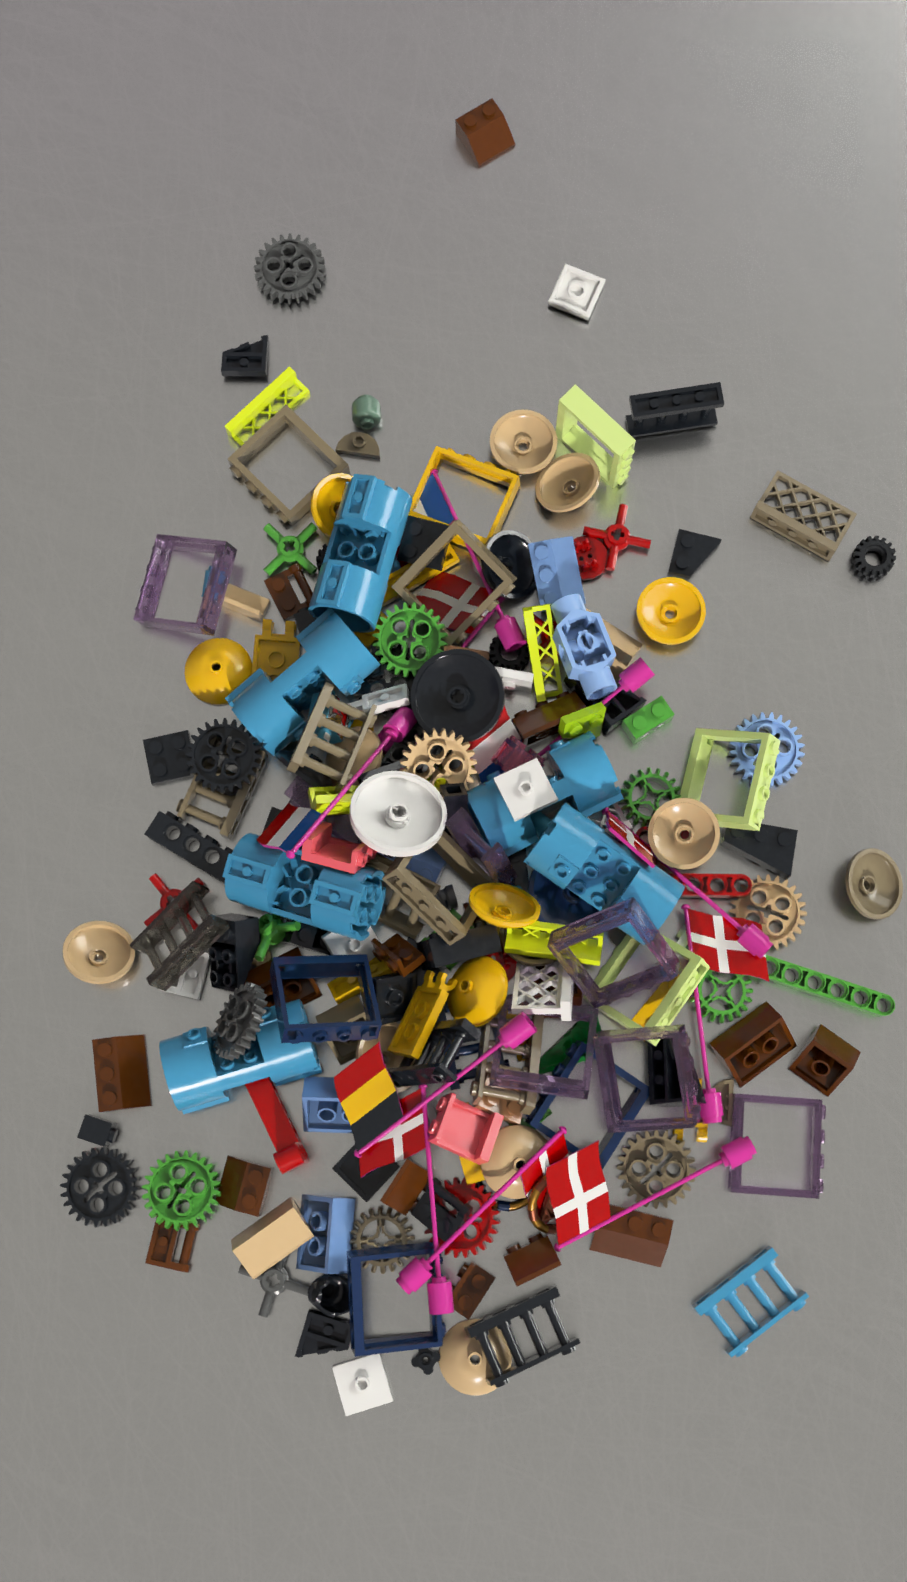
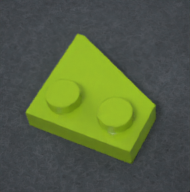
M602 702L562 716L558 729L559 734L562 738H576L591 731L595 737L600 736L606 707Z

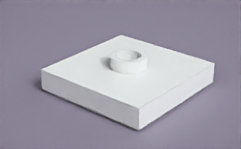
M565 264L548 300V305L589 321L606 279Z
M494 666L503 680L505 689L531 693L533 673Z
M537 758L494 778V782L514 822L558 802V798Z
M371 926L368 929L369 936L363 941L330 931L321 936L331 955L367 954L368 961L375 958L372 952L374 947L371 940L374 938L378 940Z
M380 1354L366 1355L332 1366L345 1416L393 1402Z

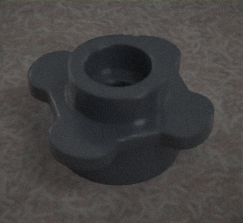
M429 1348L418 1349L419 1352L416 1357L412 1358L411 1364L413 1367L422 1369L424 1374L430 1375L433 1372L435 1363L440 1361V1354L433 1352ZM424 1357H427V1358H428V1361H427V1362H425V1361L423 1360Z

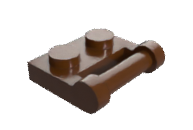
M299 563L264 580L284 622L294 618L293 614L298 613V610L309 607L313 592L302 572L303 567ZM295 577L306 598L304 603H300L288 579Z
M155 1221L145 1263L189 1273L190 1264L188 1263L196 1231H199L200 1223H198L197 1228L192 1223H189V1230L186 1231L179 1262L172 1261L179 1231L174 1229V1224L169 1229H166L164 1227L165 1221L160 1225Z

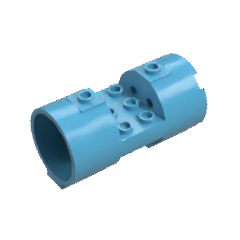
M354 474L351 481L346 482L323 564L321 565L308 608L309 613L317 619L327 609L333 608L353 632L369 633L375 630L387 591V582L396 551L401 543L412 505V498L406 491L400 487L394 490L390 486L385 485V481L377 479L372 475Z
M333 608L327 609L296 636L297 640L306 650V653L276 679L272 680L265 671L259 668L225 698L228 704L233 707L232 711L254 738L256 737L261 743H264L263 747L273 756L291 742L300 739L307 723L301 711L310 708L312 695L320 692L325 682L332 685L335 684L347 697L349 694L356 693L361 688L364 679L381 665Z
M591 731L570 741L563 742L562 739L550 744L551 749L546 751L554 774L547 775V778L558 798V802L566 798L571 807L586 817L624 799L619 786L615 788L614 782L618 781L614 769L602 746L594 744L593 740L596 738ZM499 770L487 775V781L467 791L468 810L487 848L497 862L538 841L530 815L514 822L494 782V778L501 775Z
M566 802L552 818L524 860L527 865L560 888L569 889L604 914L603 918L642 945H645L659 930L685 889V885L656 865L654 868L649 866L630 848L605 832L603 828Z
M254 833L244 835L235 846L232 854H228L222 877H225V893L230 901L359 941L365 940L369 936V927L371 925L376 926L386 894V887H382L384 873L380 870L365 866L355 874L304 861L301 860L302 847L295 852L293 859H289L282 850L266 848L260 845L257 841L260 835Z
M300 999L286 1003L289 1024H310ZM275 1006L263 1008L267 1010L262 1015L264 1022L259 1025L261 1030L256 1032V1040L250 1042V1049L245 1048V1054H240L239 1058H234L233 1061L224 1059L215 1053L216 1049L213 1048L215 1041L212 1040L214 1036L209 1027L206 1026L199 1029L194 1028L181 1035L161 1040L159 1050L171 1097L176 1108L182 1111L184 1115L230 1101L229 1089L267 1077H270L272 1082L279 1086L322 1073L315 1043H281Z

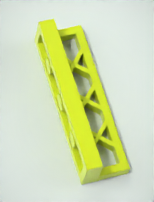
M289 366L225 425L227 434L241 447L244 442L238 436L243 431H252V435H254L255 431L262 427L256 426V419L260 416H268L269 421L277 413L272 412V405L275 402H284V406L287 405L292 410L310 394V391L297 379L296 372ZM294 384L302 391L297 397H288V390Z
M550 603L522 608L537 702L546 701V697L557 696L563 693L557 648L552 638L554 628ZM546 610L547 619L542 626L534 621L533 612ZM547 624L549 632L546 629H544ZM542 631L550 636V642L545 649L537 642V637ZM550 647L552 648V654L548 652ZM545 653L553 658L554 662L548 671L541 667L540 662ZM554 669L556 677L551 674ZM548 676L557 682L558 690L545 692L544 682Z
M352 785L327 815L349 814L352 796L359 785ZM336 786L309 788L308 796L311 809L323 813L339 794L334 792Z
M536 921L529 926L523 927V929L507 928L504 952L600 966L604 930Z

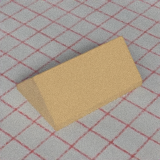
M602 619L616 652V657L610 669L615 681L618 682L621 679L619 674L629 667L643 644Z
M290 1197L231 1239L232 1251L249 1275L255 1279L313 1238L314 1234L293 1198Z

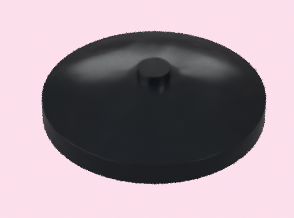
M465 649L446 650L428 659L418 670L411 687V706L420 726L430 735L432 734V728H435L437 734H440L441 729L445 728L446 735H449L454 730L455 739L459 735L463 736L464 739L461 744L473 742L489 733L499 721L505 705V688L497 669L482 655Z

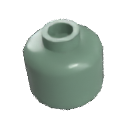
M371 395L359 396L352 403L353 423L364 430H370L377 426L381 420L379 401Z

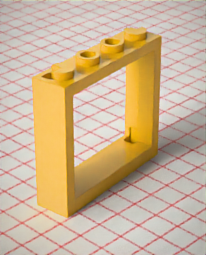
M436 446L412 498L409 516L446 524L413 511L414 508L416 509L428 478L431 476V470H439L442 463L509 487L487 538L474 534L485 545L489 538L500 532L520 487L519 475L512 473L509 469H499L491 462L485 461L483 463L477 461L469 454L460 455L449 447L445 449ZM458 534L450 541L466 547L464 540Z

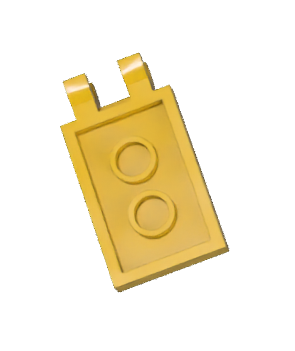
M263 619L262 635L255 634L251 675L261 668L274 680L300 658L301 644L295 638L297 628L295 621H286L285 634H273V620Z
M430 970L426 971L422 986L417 987L387 1049L389 1052L395 1055L419 1059L449 996L447 991H451L456 987L457 980L450 978L448 983L445 984L447 974L439 972L436 981L433 982L435 973Z

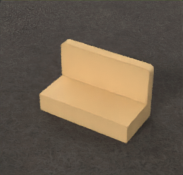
M229 583L223 596L218 595L217 597L220 606L259 622L263 621L271 603L267 598Z

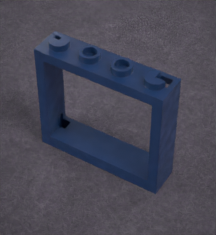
M367 954L272 958L269 973L281 1043L298 1044L300 1042L322 1043L324 1041L346 1042L349 1040L369 1041L378 1039L382 1022ZM358 977L366 1021L289 1024L281 979Z
M576 1040L575 1043L571 1044L570 1048L566 1049L565 1055L567 1056L562 1064L558 1063L553 1069V1078L549 1084L545 1083L539 1092L540 1098L536 1103V1107L530 1115H526L525 1122L550 1139L556 1134L540 1123V1120L583 1053L587 1054L635 1087L599 1144V1158L603 1170L649 1097V1086L584 1042ZM566 1140L568 1151L574 1153L580 1150Z
M433 1242L347 1251L351 1350L355 1357L443 1346L446 1326L442 1322V1314H429L430 1332L364 1340L361 1261L427 1254L428 1259L434 1253ZM440 1254V1255H439V1257H440V1264H442V1263H443V1258L441 1257V1254ZM434 1259V1260L430 1263V1265L433 1267V1268L430 1270V1272H431L432 1275H433L432 1277H435V1276H436L435 1259Z

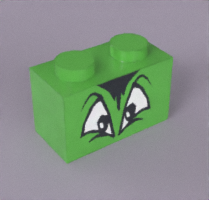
M661 695L622 721L621 727L634 745L672 721L675 714Z

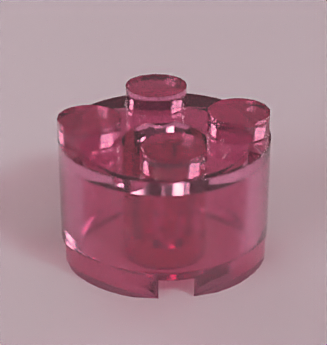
M511 735L510 738L506 737L490 759L494 764L502 767L501 769L505 772L535 758L538 759L543 768L545 761L533 749L530 748L529 751H526L525 748L527 746L514 735Z

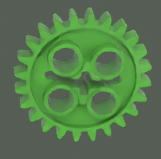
M404 602L403 609L401 610L397 605H394V613L387 609L386 612L389 616L387 619L379 617L383 624L376 625L380 632L373 634V637L378 639V642L373 643V646L380 648L375 655H383L380 663L385 664L388 662L386 668L388 671L395 667V675L398 676L402 670L404 677L407 678L409 672H412L415 677L418 670L428 659L443 652L441 647L448 646V644L442 641V638L447 637L448 634L441 632L445 628L444 624H437L441 619L440 616L432 618L433 609L426 613V606L424 604L420 609H417L416 602H413L411 608ZM414 620L412 636L416 641L411 642L410 660H406L409 645L405 638L410 637V622ZM400 621L405 622L406 629L404 632H395L394 627L396 623ZM422 624L429 626V632L424 636L417 633L418 627ZM396 644L403 646V652L399 656L392 654V647ZM418 647L426 649V655L422 659H417L414 656V652Z
M185 1150L183 1157L180 1156L178 1151H175L174 1158L172 1159L168 1154H165L166 1162L163 1163L158 1159L159 1167L157 1169L150 1167L153 1175H145V1179L149 1181V1184L142 1185V1188L148 1191V1193L142 1195V1198L149 1200V1202L144 1207L147 1210L153 1209L149 1216L151 1218L158 1216L156 1223L159 1225L165 1221L164 1227L166 1229H169L174 1224L176 1231H179L181 1225L188 1231L189 1223H192L197 1228V1220L201 1219L207 1222L205 1214H214L210 1208L211 1205H219L214 1197L221 1196V1192L215 1190V1188L221 1186V1182L214 1181L219 1174L211 1172L214 1166L212 1163L206 1165V1157L198 1161L199 1155L196 1152L191 1158L187 1150ZM180 1168L185 1169V1175L182 1178H174L176 1170ZM196 1173V1175L190 1179L191 1174ZM198 1182H203L205 1184L204 1189L199 1193L193 1192L194 1185ZM179 1187L185 1188L186 1193H179L177 1189ZM165 1188H169V1197L160 1199V1192ZM174 1201L172 1208L168 1209V1205ZM183 1202H188L190 1204L188 1211L179 1213V1205Z

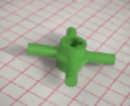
M311 522L297 537H284L268 523L263 530L278 543V555L263 569L265 573L270 576L284 561L288 563L297 561L305 570L313 575L318 568L303 555V543L318 528ZM291 547L292 549L294 547V550L292 552L290 550L287 551V548Z
M265 914L260 917L259 934L261 942L254 958L257 961H263L269 945L280 943L284 939L286 932L300 930V922L283 923L280 919L281 916L275 914Z

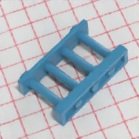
M770 1246L763 1249L692 1305L700 1316L703 1314L709 1315L731 1346L725 1351L731 1358L734 1355L739 1357L748 1350V1344L790 1311L794 1310L796 1312L806 1304L805 1300L809 1297L803 1290L796 1294L775 1266L776 1261L774 1259L778 1254ZM761 1269L768 1271L789 1299L778 1309L755 1280V1274ZM741 1284L748 1285L769 1313V1316L759 1324L736 1295L737 1291L735 1289ZM722 1299L728 1300L750 1329L740 1339L737 1338L717 1311L718 1307L716 1304Z

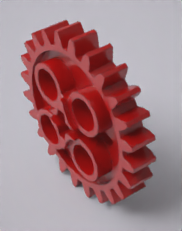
M454 1177L453 1185L449 1180H444L445 1189L464 1204H469L474 1199L479 1202L481 1207L493 1194V1192L484 1193L485 1184L477 1188V1183L467 1185L465 1177L462 1183H460L458 1177ZM435 1194V1200L453 1215L458 1214L455 1208L453 1210L448 1209L445 1200ZM494 1201L478 1216L482 1218V1222L473 1221L471 1223L477 1229L475 1238H470L465 1229L445 1249V1255H449L453 1250L454 1258H457L462 1251L464 1258L469 1257V1250L475 1256L478 1254L477 1247L482 1250L487 1249L484 1241L488 1243L493 1242L490 1233H498L493 1228V1225L501 1223V1221L494 1219V1215L501 1213L499 1210H493V1206L498 1201ZM427 1229L424 1231V1233L429 1234L432 1233V1231L430 1229ZM433 1236L430 1238L429 1242H433ZM438 1237V1245L440 1247L445 1242Z

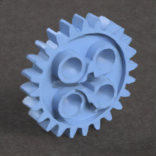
M761 712L759 719L752 714L750 717L751 722L743 719L742 724L744 727L737 725L736 731L759 732L760 729H765L773 736L779 734L780 737L778 739L780 743L787 746L788 752H779L774 766L775 774L771 779L770 788L773 786L774 781L781 785L783 783L782 777L789 781L791 779L789 773L795 775L798 772L794 766L800 767L802 765V762L797 758L805 756V753L799 751L805 746L803 743H798L802 735L794 734L797 726L790 729L788 726L791 720L783 723L782 715L776 720L774 719L773 712L770 713L768 718ZM729 742L728 746L734 748V750L730 751L728 756L735 757L730 764H738L739 767L735 772L743 771L742 779L744 780L748 776L751 777V784L755 770L753 762L758 757L760 744ZM745 747H752L756 752L755 756H748L744 751Z

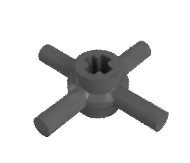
M287 1256L255 1278L260 1280V1285L265 1291L258 1314L262 1317L268 1318L274 1296L281 1294L286 1289L308 1296L310 1286L289 1279V1274L284 1268ZM241 1264L238 1273L251 1277ZM276 1273L280 1284L277 1283L273 1286L269 1276H273Z

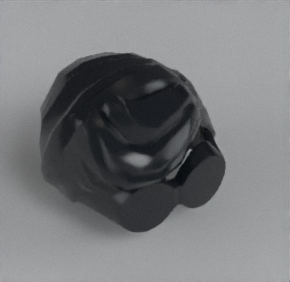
M323 1274L318 1277L308 1289L309 1302L329 1317L348 1313V1278L341 1274Z

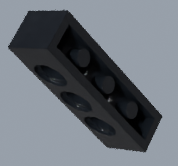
M159 811L144 835L225 884V877L222 876L228 854H232L233 850L227 846L225 849L217 846L218 841L209 835H206L205 838L197 834L199 829L187 823L184 826L177 822L179 817L167 811L164 814ZM173 829H179V837L171 840L169 838L170 832ZM192 841H199L200 846L198 850L194 852L189 851V844ZM214 852L219 853V860L213 864L209 863V855Z

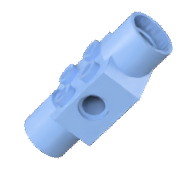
M571 594L556 600L551 605V610L557 623L552 638L568 679L580 681L587 700H597L608 696L617 689V684L610 669L616 657V652L600 613L587 611L580 594Z

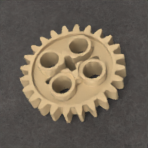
M432 728L431 735H428L423 730V738L415 735L416 743H407L410 751H402L407 759H400V764L406 766L401 768L400 771L418 775L425 780L431 776L429 782L433 786L438 778L446 779L445 784L464 783L466 791H469L466 783H474V779L470 774H476L477 771L471 766L477 764V761L470 758L475 753L473 750H467L470 747L469 742L461 744L464 739L462 735L455 739L454 730L449 735H446L445 728L441 729L440 734H437L435 728ZM435 745L443 747L442 752L438 755L430 753L431 748ZM452 750V753L445 758L447 752ZM458 759L461 761L458 768H449L452 760ZM419 764H426L428 766L427 771L424 773H417L415 770ZM434 764H442L443 768L435 770ZM434 786L440 792V787Z
M767 874L765 881H762L761 877L757 875L756 883L751 880L752 888L747 897L730 901V904L736 908L730 909L729 914L735 915L736 918L744 919L752 915L757 916L760 919L759 924H762L763 933L770 938L769 941L773 944L775 950L778 951L779 943L788 947L787 939L795 942L796 939L793 933H802L798 925L804 926L806 924L800 917L807 916V912L800 909L805 907L806 903L798 902L802 897V893L794 894L796 886L788 888L787 879L781 884L779 883L778 875L774 881H771L769 874ZM743 884L740 885L743 892L747 890L748 887ZM758 893L764 894L766 896L765 902L761 904L755 903L753 901L754 895ZM779 900H786L789 903V907L786 910H779L776 907V903ZM753 906L754 908L759 909L761 911H766L767 908H771V912L773 914L787 916L789 919L784 920L772 914L769 915L768 918H765L763 912L747 909V907ZM773 922H779L783 929L778 933H774L769 929V926Z

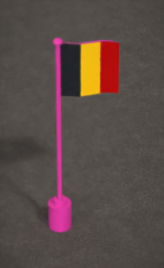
M522 1011L499 1029L500 1035L498 1036L500 1041L456 1075L458 1077L457 1080L502 1045L505 1048L510 1046L512 1049H515L536 1033L537 1029L530 1018ZM380 1042L374 1045L334 1077L337 1096L351 1125L357 1148L354 1151L355 1157L361 1158L363 1152L454 1082H446L403 1115L397 1089L383 1060Z

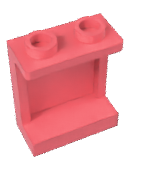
M323 821L302 844L301 860L355 874L362 867H365L371 859L375 858L377 851L371 849L363 842L357 844L331 837L333 823Z
M454 1093L442 1096L436 1107V1110H438L436 1119L431 1122L428 1133H430L428 1142L480 1165L488 1162L504 1116L496 1112L488 1114L456 1099V1094Z

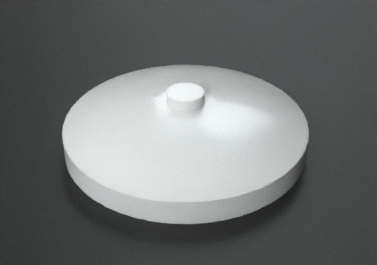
M386 771L367 778L357 787L351 799L349 816L354 832L368 847L385 855L408 857L423 853L438 842L445 829L447 808L440 792L424 778L404 771Z

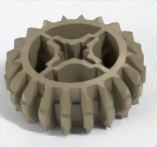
M382 1206L378 1207V1214H375L374 1209L370 1208L369 1218L365 1213L360 1214L361 1219L364 1221L363 1223L358 1220L354 1221V1225L359 1227V1229L351 1231V1234L356 1235V1238H352L350 1243L357 1245L352 1250L364 1249V1244L373 1245L376 1248L382 1247L376 1241H370L379 1237L381 1227L382 1233L388 1239H394L386 1241L384 1247L396 1243L405 1245L407 1241L415 1239L413 1235L407 1236V1232L412 1231L413 1227L408 1226L405 1228L403 1225L408 1221V1218L405 1217L400 1222L398 1217L401 1213L397 1211L395 1216H392L391 1207H388L386 1214L383 1213ZM377 1220L376 1234L362 1237L365 1227L370 1222ZM385 1220L394 1223L401 1235L388 1233ZM406 1256L403 1258L408 1260L410 1256ZM400 1257L387 1260H369L363 1264L362 1268L366 1269L370 1263L373 1265L371 1268L372 1273L376 1272L377 1266H381V1274H385V1266L388 1265L390 1271L394 1272V1262L399 1267H402L404 1264Z

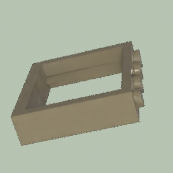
M285 405L228 458L231 466L229 469L234 473V476L237 478L241 476L246 481L244 483L245 486L252 493L257 492L261 496V502L267 508L272 507L277 512L276 516L280 521L288 522L293 527L311 510V496L314 488L289 510L242 462L286 422L334 469L327 476L336 473L349 474L350 470L349 465L295 412Z
M459 519L455 520L392 585V588L410 606H412L413 602H416L417 609H420L423 604L406 587L457 534L503 580L453 633L446 627L441 630V632L448 634L447 637L442 639L449 646L455 642L459 644L468 635L465 631L470 626L475 628L484 619L481 615L486 610L491 612L499 604L497 599L502 594L507 596L515 587L513 583L517 579Z
M445 831L443 832L441 838L432 848L472 888L478 886L477 883L479 885L496 883ZM413 856L396 857L382 879L448 945H452L465 937L477 916L470 905L467 906L462 917L458 920L406 869Z

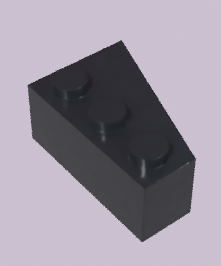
M567 675L564 679V683L572 692L575 691L586 707L597 704L607 697L587 700L579 680L568 679ZM624 689L604 705L606 712L602 725L603 732L607 734L619 726L625 718L641 709L647 700L643 697H638L631 691L626 692Z
M761 824L760 831L723 827L720 845L759 864L762 868L778 874L779 877L786 880L791 877L798 830Z
M486 921L473 923L474 928L469 929L465 937L452 945H448L437 933L429 934V940L416 943L417 949L423 953L426 959L421 964L422 970L433 969L502 951L497 927L492 924L488 925Z
M667 1030L656 1046L647 1041L650 1105L675 1107L705 1104L706 1100L684 1033Z

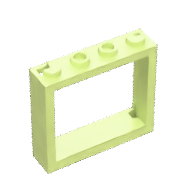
M575 384L559 399L556 422L557 438L573 453H583L590 456L599 467L600 478L612 489L617 484L621 486L629 477L628 473L631 469L630 464L633 461L632 455L635 452L636 440ZM578 421L587 430H589L601 443H603L614 454V456L611 457L598 443H596L584 430H582L577 425Z
M696 728L680 798H691L700 801L714 741L760 744L744 817L714 814L718 820L719 827L760 831L761 822L764 819L766 801L770 795L771 779L775 774L776 758L780 752L778 750L780 740L770 733Z
M656 932L651 939L689 960V962L646 1025L642 1027L601 1001L640 945L638 941L626 934L621 943L615 947L608 962L601 967L594 982L588 986L583 998L600 1012L656 1046L710 966L702 957Z

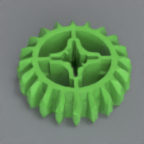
M648 767L646 775L639 769L637 771L638 778L632 773L629 776L632 782L624 781L623 785L627 789H621V794L626 797H623L624 799L620 800L619 803L627 804L621 807L622 812L629 810L626 819L629 820L631 817H634L633 826H636L638 821L642 822L641 827H645L652 818L651 816L641 814L636 808H647L652 815L659 808V801L669 796V801L681 797L680 794H675L680 791V786L672 787L676 779L667 780L668 772H665L662 777L659 775V768L656 769L655 774H652L651 768ZM648 782L658 783L665 790H655ZM641 784L643 796L632 802V791L637 785ZM647 793L650 797H657L653 802L654 804L651 801H644L648 796Z
M708 970L698 984L700 1008L704 1009L701 1013L702 1018L706 1017L708 1013H710V1022H714L716 1016H718L719 1023H724V1016H726L729 1022H732V1013L737 1018H740L742 1015L739 1008L743 1011L748 1010V1007L743 1002H752V999L746 996V994L753 993V989H746V985L752 983L751 979L744 981L742 977L746 975L729 974L733 978L727 982H722L712 974L716 971ZM705 978H707L711 992L706 998H703L702 984ZM730 984L727 988H725L726 990L723 992L725 995L724 997H722L721 994L719 996L717 995L712 998V996L716 994V991L718 990L717 985H719V987H722ZM738 984L739 997L735 1004L732 1001L733 998L730 991L733 986ZM694 997L690 999L691 1003L695 1002ZM714 1000H720L724 1005L728 1006L729 1010H716L708 1004Z

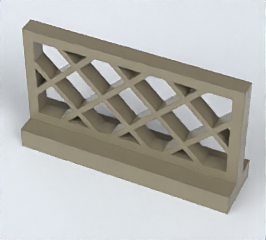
M778 470L756 504L750 518L823 559L830 561L857 514ZM779 479L785 482L788 489L778 491L776 481ZM803 492L808 500L798 502L795 493ZM790 494L793 503L783 505L780 496ZM775 497L778 506L771 507L764 503L767 498ZM823 503L828 511L818 513L815 504ZM810 505L813 514L803 516L800 507ZM795 508L798 517L791 518L787 516L785 510ZM842 514L849 519L846 523L838 524L835 515ZM830 516L833 525L823 527L820 518ZM815 519L818 528L811 529L807 527L805 521ZM835 530L837 535L836 542L827 538L825 532Z

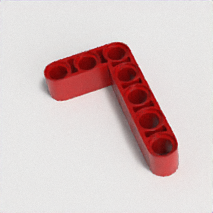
M641 827L637 830L636 835L641 837V835L648 833V827ZM652 856L653 863L657 866V859ZM667 873L685 885L680 898H701L696 892L688 890L686 884L674 873ZM681 873L689 881H698L700 884L699 890L709 898H745L750 894L752 888L750 878L744 874ZM715 880H719L724 884V888L719 892L713 891L710 888V884ZM737 881H744L747 883L748 888L744 892H738L734 888V884Z
M267 1077L245 1084L277 1151L273 1154V1157L280 1172L285 1174L310 1162L271 1078Z

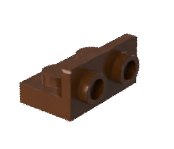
M397 933L383 944L375 938L371 940L374 947L372 952L377 960L380 962L384 961L393 973L398 972L403 977L426 961L423 953Z
M472 1260L469 1265L463 1264L457 1273L460 1279L455 1286L452 1285L454 1310L468 1320L496 1278Z

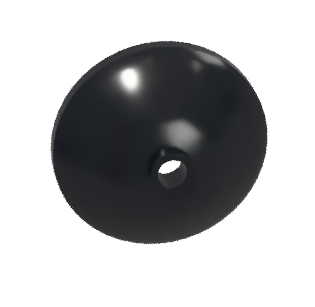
M515 530L498 532L491 536L485 544L517 578L513 583L515 587L507 596L501 595L509 599L524 597L536 586L528 544L532 543V541L521 532ZM481 559L484 578L494 591L503 580Z
M294 750L277 751L275 756L287 767ZM313 753L310 754V758L321 763L323 762ZM299 766L295 772L296 775L313 787L333 786L330 777L306 766Z

